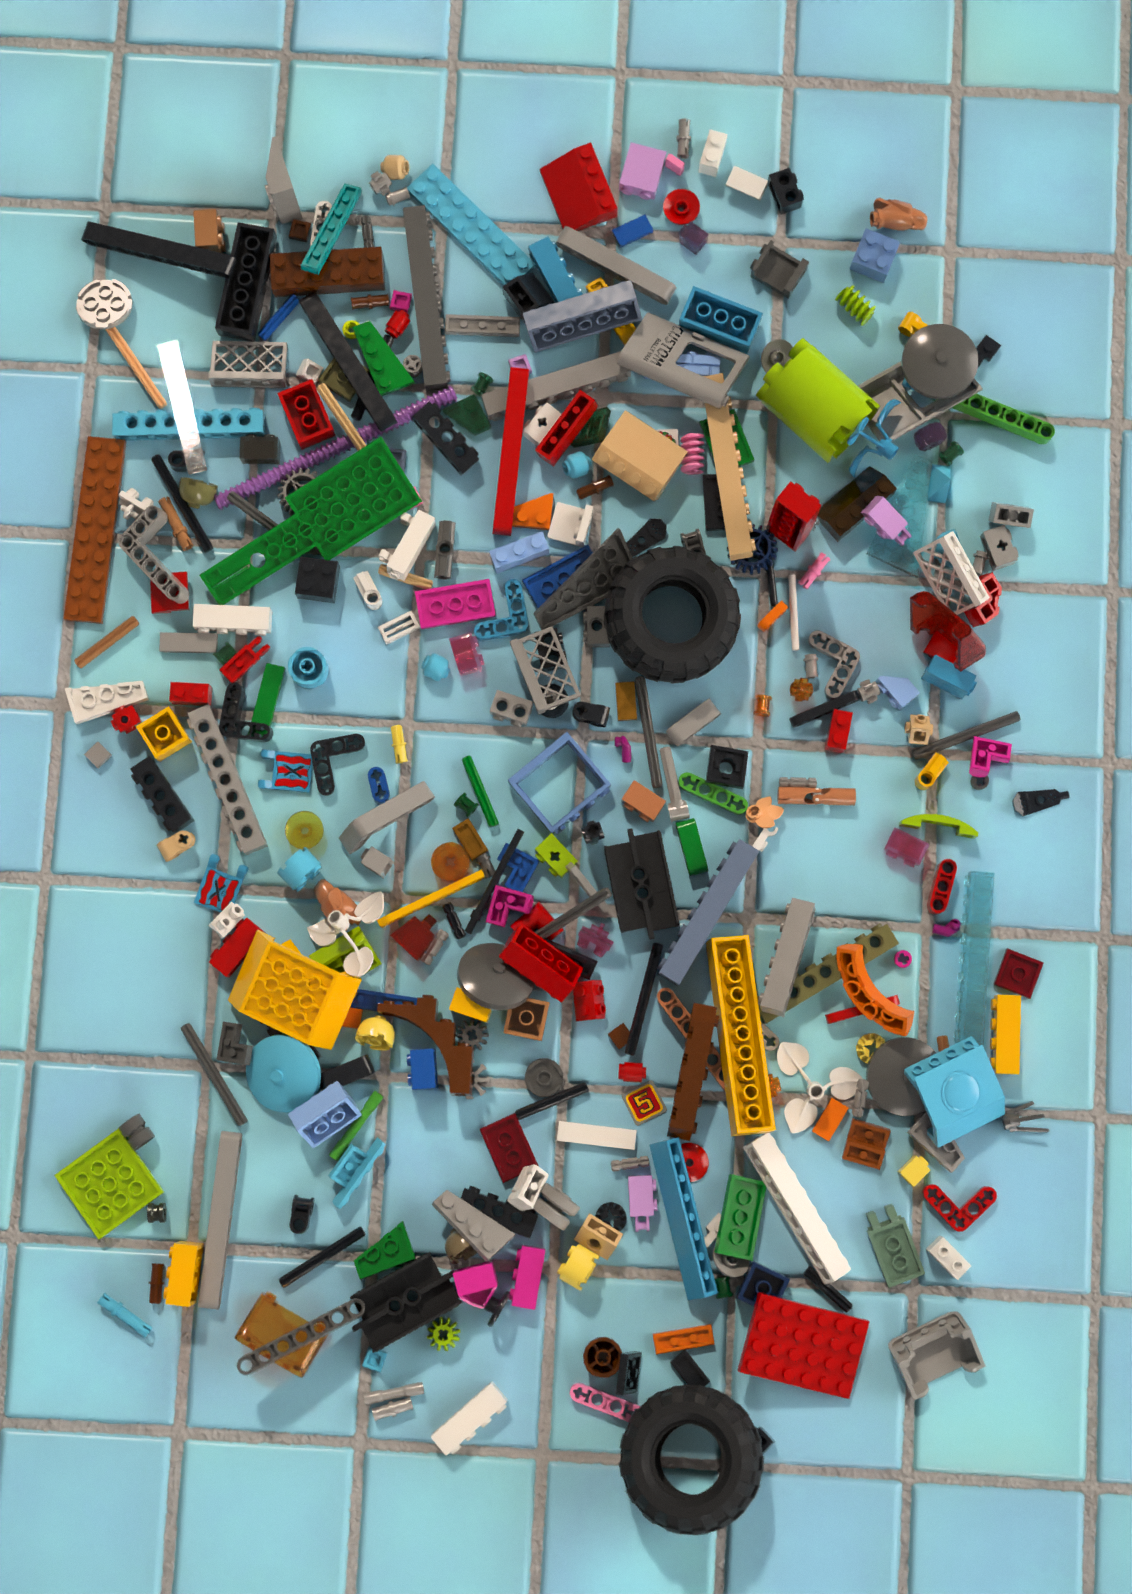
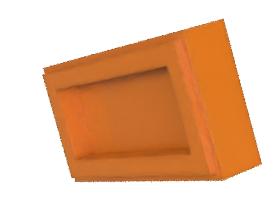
M831 1098L813 1127L812 1132L830 1141L846 1114L848 1107Z

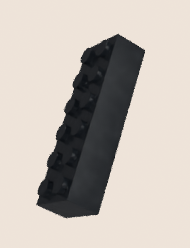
M237 223L230 255L237 261L231 278H225L215 325L218 336L255 342L270 273V254L274 253L277 241L274 228Z

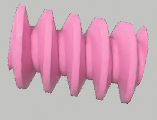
M688 433L681 437L680 441L683 443L681 447L688 451L681 462V465H683L681 472L684 474L696 475L704 473L702 470H699V468L704 467L703 463H699V461L704 460V456L699 455L704 452V449L699 448V446L704 445L703 441H699V439L704 438V434Z

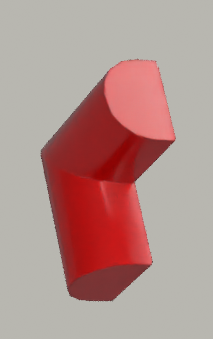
M538 901L528 914L524 913L510 927L514 931L522 923L532 931H535L555 919ZM559 929L548 936L547 939L553 941L564 929Z

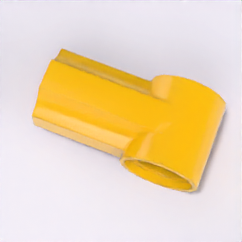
M908 312L900 323L898 330L903 335L911 337L916 331L928 325L922 322V319L917 314Z
M935 753L916 776L915 786L920 790H927L932 786L949 763L946 758L941 754ZM921 776L927 777L929 784H924L921 781Z

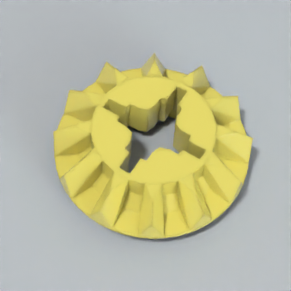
M866 1034L857 1042V1055L866 1064H868L872 1055L869 1054L870 1050L864 1047V1045L871 1046L875 1041V1048L877 1049L885 1043L884 1038L878 1034Z

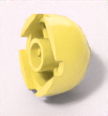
M376 1015L361 1022L357 1029L355 1040L363 1046L365 1043L370 1044V1049L388 1051L390 1047H393L395 1031L393 1026L386 1021L385 1017Z

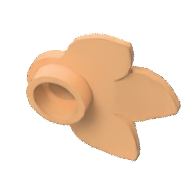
M764 797L759 799L755 805L749 806L745 816L750 823H756L761 828H771L775 826L774 820L782 815L784 809L771 805V797Z

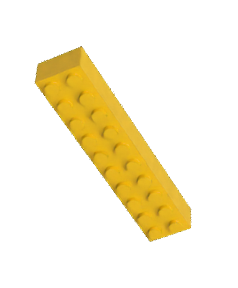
M749 935L711 938L706 942L713 1003L714 1007H717L716 1015H719L717 1033L731 1136L770 1133L776 1130Z

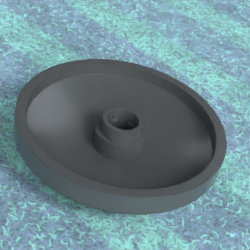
M947 324L925 326L916 331L904 347L901 358L903 375L908 384L925 397L932 399L952 398L967 389L976 375L978 369L976 347L966 333L954 326Z
M484 943L470 948L462 956L457 969V979L460 988L469 999L485 1008L509 1010L522 1005L530 997L534 982L521 975L515 968L506 964L499 957L504 947L503 944Z
M909 1037L894 1038L880 1045L872 1054L866 1070V1080L869 1082L868 1090L873 1100L882 1109L895 1115L913 1116L926 1111L918 1091L905 1076L904 1069L936 1054V1052L925 1042Z

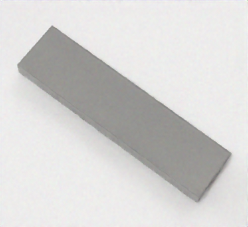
M446 314L445 334L519 337L520 317Z

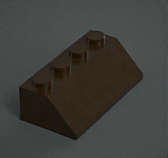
M869 466L820 508L816 519L839 542L864 521L865 516L861 512L875 496H881L888 500L895 494L897 488L883 473Z

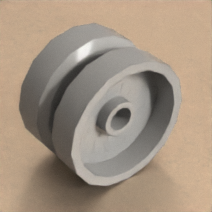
M545 1183L541 1194L548 1201L546 1202L538 1197L533 1209L555 1226L565 1231L570 1221L562 1212L564 1211L570 1216H575L580 1207L564 1192Z

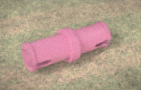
M821 552L814 563L807 567L808 571L798 581V584L803 585L802 587L808 590L809 586L816 577L821 575L822 569L831 559L828 556L825 557L826 555Z

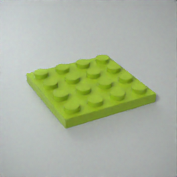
M119 1128L54 1175L99 1240L164 1193L162 1187L136 1150L132 1149L127 1137L123 1136Z

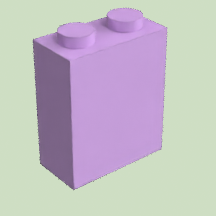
M630 143L619 182V191L626 195L634 194L640 196L645 200H655L666 160V151Z

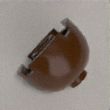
M597 1337L591 1340L585 1347L583 1353L584 1365L593 1376L608 1378L619 1370L622 1350L613 1339Z

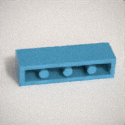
M547 236L528 246L529 254L555 303L583 295L580 288L576 289L574 285L575 279L571 272H567L565 268L567 267L563 257H559L557 253L558 247L554 241L551 242Z

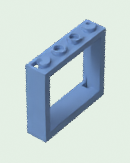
M568 732L563 734L508 779L511 787L550 834L556 833L557 835L566 828L565 824L567 822H574L581 816L579 813L584 808L586 810L590 809L595 804V799L599 796L601 798L606 796L610 792L609 788L611 787L610 782ZM568 744L602 786L552 826L518 784Z

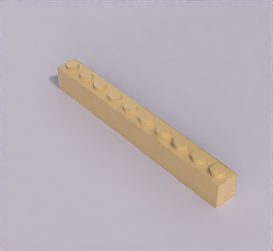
M723 373L704 376L718 383L725 381ZM730 396L725 407L722 406L721 409L705 403L730 561L753 557L752 551L756 550L754 539H750L749 534L753 532L751 521H747V515L750 514L749 504L744 503V497L747 496L746 486L741 485V479H744L743 468L738 467V461H741L740 450L735 449V443H738L737 432L732 431L735 420L734 414L730 415L729 408H732Z

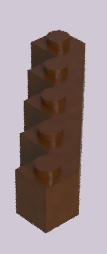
M698 1003L693 1004L667 1137H679V1139L690 1141L691 1135L696 1134L698 1124L695 1122L697 1108H701L703 1096H700L703 1080H707L708 1069L705 1068L708 1054H712L714 1042H711L713 1029L718 1026L719 1015H716L717 1007Z

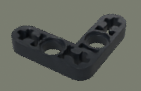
M238 683L229 684L225 691L219 723L221 734L232 739L257 742L270 741L273 737V729L264 723L240 721L245 689ZM236 689L239 690V692L235 693V695L232 694V691H235ZM234 705L236 712L233 715H229L228 709ZM231 726L232 728H235L236 731L228 730L227 732L225 731V728ZM245 726H249L250 733L243 736L242 729ZM265 729L267 731V734L263 736L256 733V730L263 732Z
M350 734L315 741L311 744L310 753L316 784L321 795L329 796L335 789L329 757L362 750L365 746V739L362 735ZM355 737L358 740H362L358 748L355 745H349L350 750H346L344 739H348V743L353 742ZM335 741L343 743L341 751L333 750L332 744ZM316 745L324 747L321 754L322 758L326 756L327 760L315 762V758H318V753L313 752V749H316ZM320 763H325L328 766V771L324 774L317 771V766ZM330 775V779H326L327 784L331 785L332 788H329V792H325L324 789L321 790L323 779L319 781L318 777Z

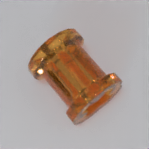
M755 695L757 702L753 715L769 717V705L772 697L768 695Z

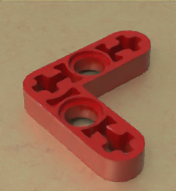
M928 1184L922 1191L924 1199L952 1229L959 1232L966 1230L997 1199L995 1189L984 1186L963 1206L958 1208L937 1185ZM929 1188L932 1190L936 1189L935 1195L938 1198H940L941 1195L944 1197L943 1199L937 1202L936 1206L934 1205V1202H936L937 1200L934 1197L928 1198L927 1196L929 1194V1192L927 1191ZM984 1191H991V1199H985L982 1202L985 1204L984 1207L975 1200L977 1197L981 1200L985 1196ZM943 1202H948L951 1206L948 1213H942L940 1210V1205ZM971 1203L977 1204L979 1208L978 1212L973 1215L968 1211V1206ZM955 1210L957 1211V1213H955L954 1215L958 1219L963 1218L962 1227H956V1221L952 1217L950 1218V1220H948L947 1218L951 1216Z

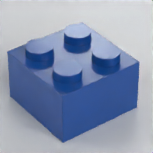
M436 1049L410 1050V1054H407V1066H411V1074H408V1086H412V1090L438 1088Z

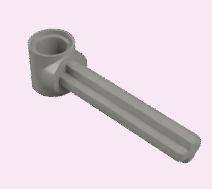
M663 747L660 749V755L671 801L667 805L670 820L673 822L690 818L687 802L681 798L671 748Z

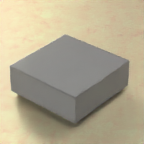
M98 741L84 754L98 769L112 756Z

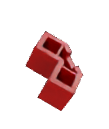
M993 572L979 576L990 598L982 604L964 611L972 627L984 625L999 614L998 600L1002 593V587Z

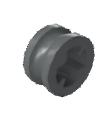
M972 776L970 780L971 786L976 790H982L989 784V777H983L984 780L982 782L984 785L981 786V784L977 785L975 783L977 779Z

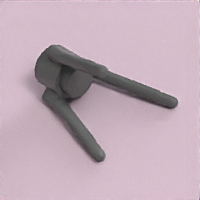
M1033 1101L1012 1110L1005 1111L1006 1114L1002 1116L1004 1129H1009L1010 1132H1049L1047 1128L1017 1127L1020 1126V1122L1045 1117L1044 1114L1019 1118L1018 1114H1014L1034 1104Z

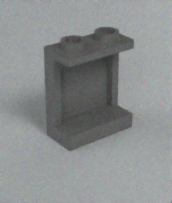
M770 240L768 245L764 244L761 248L759 259H754L750 266V269H752L751 277L789 299L806 272L809 261L804 258L799 261L773 245L774 241Z

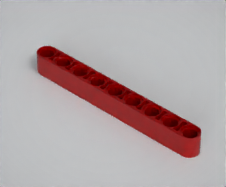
M510 367L492 532L494 535L511 536L529 377V369Z

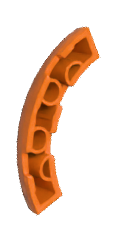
M844 944L838 946L836 956L838 971L841 973L844 982L843 986L854 1005L869 1020H873L883 1026V1029L906 1037L912 1026L914 1011L894 1004L875 987L865 968L863 945Z

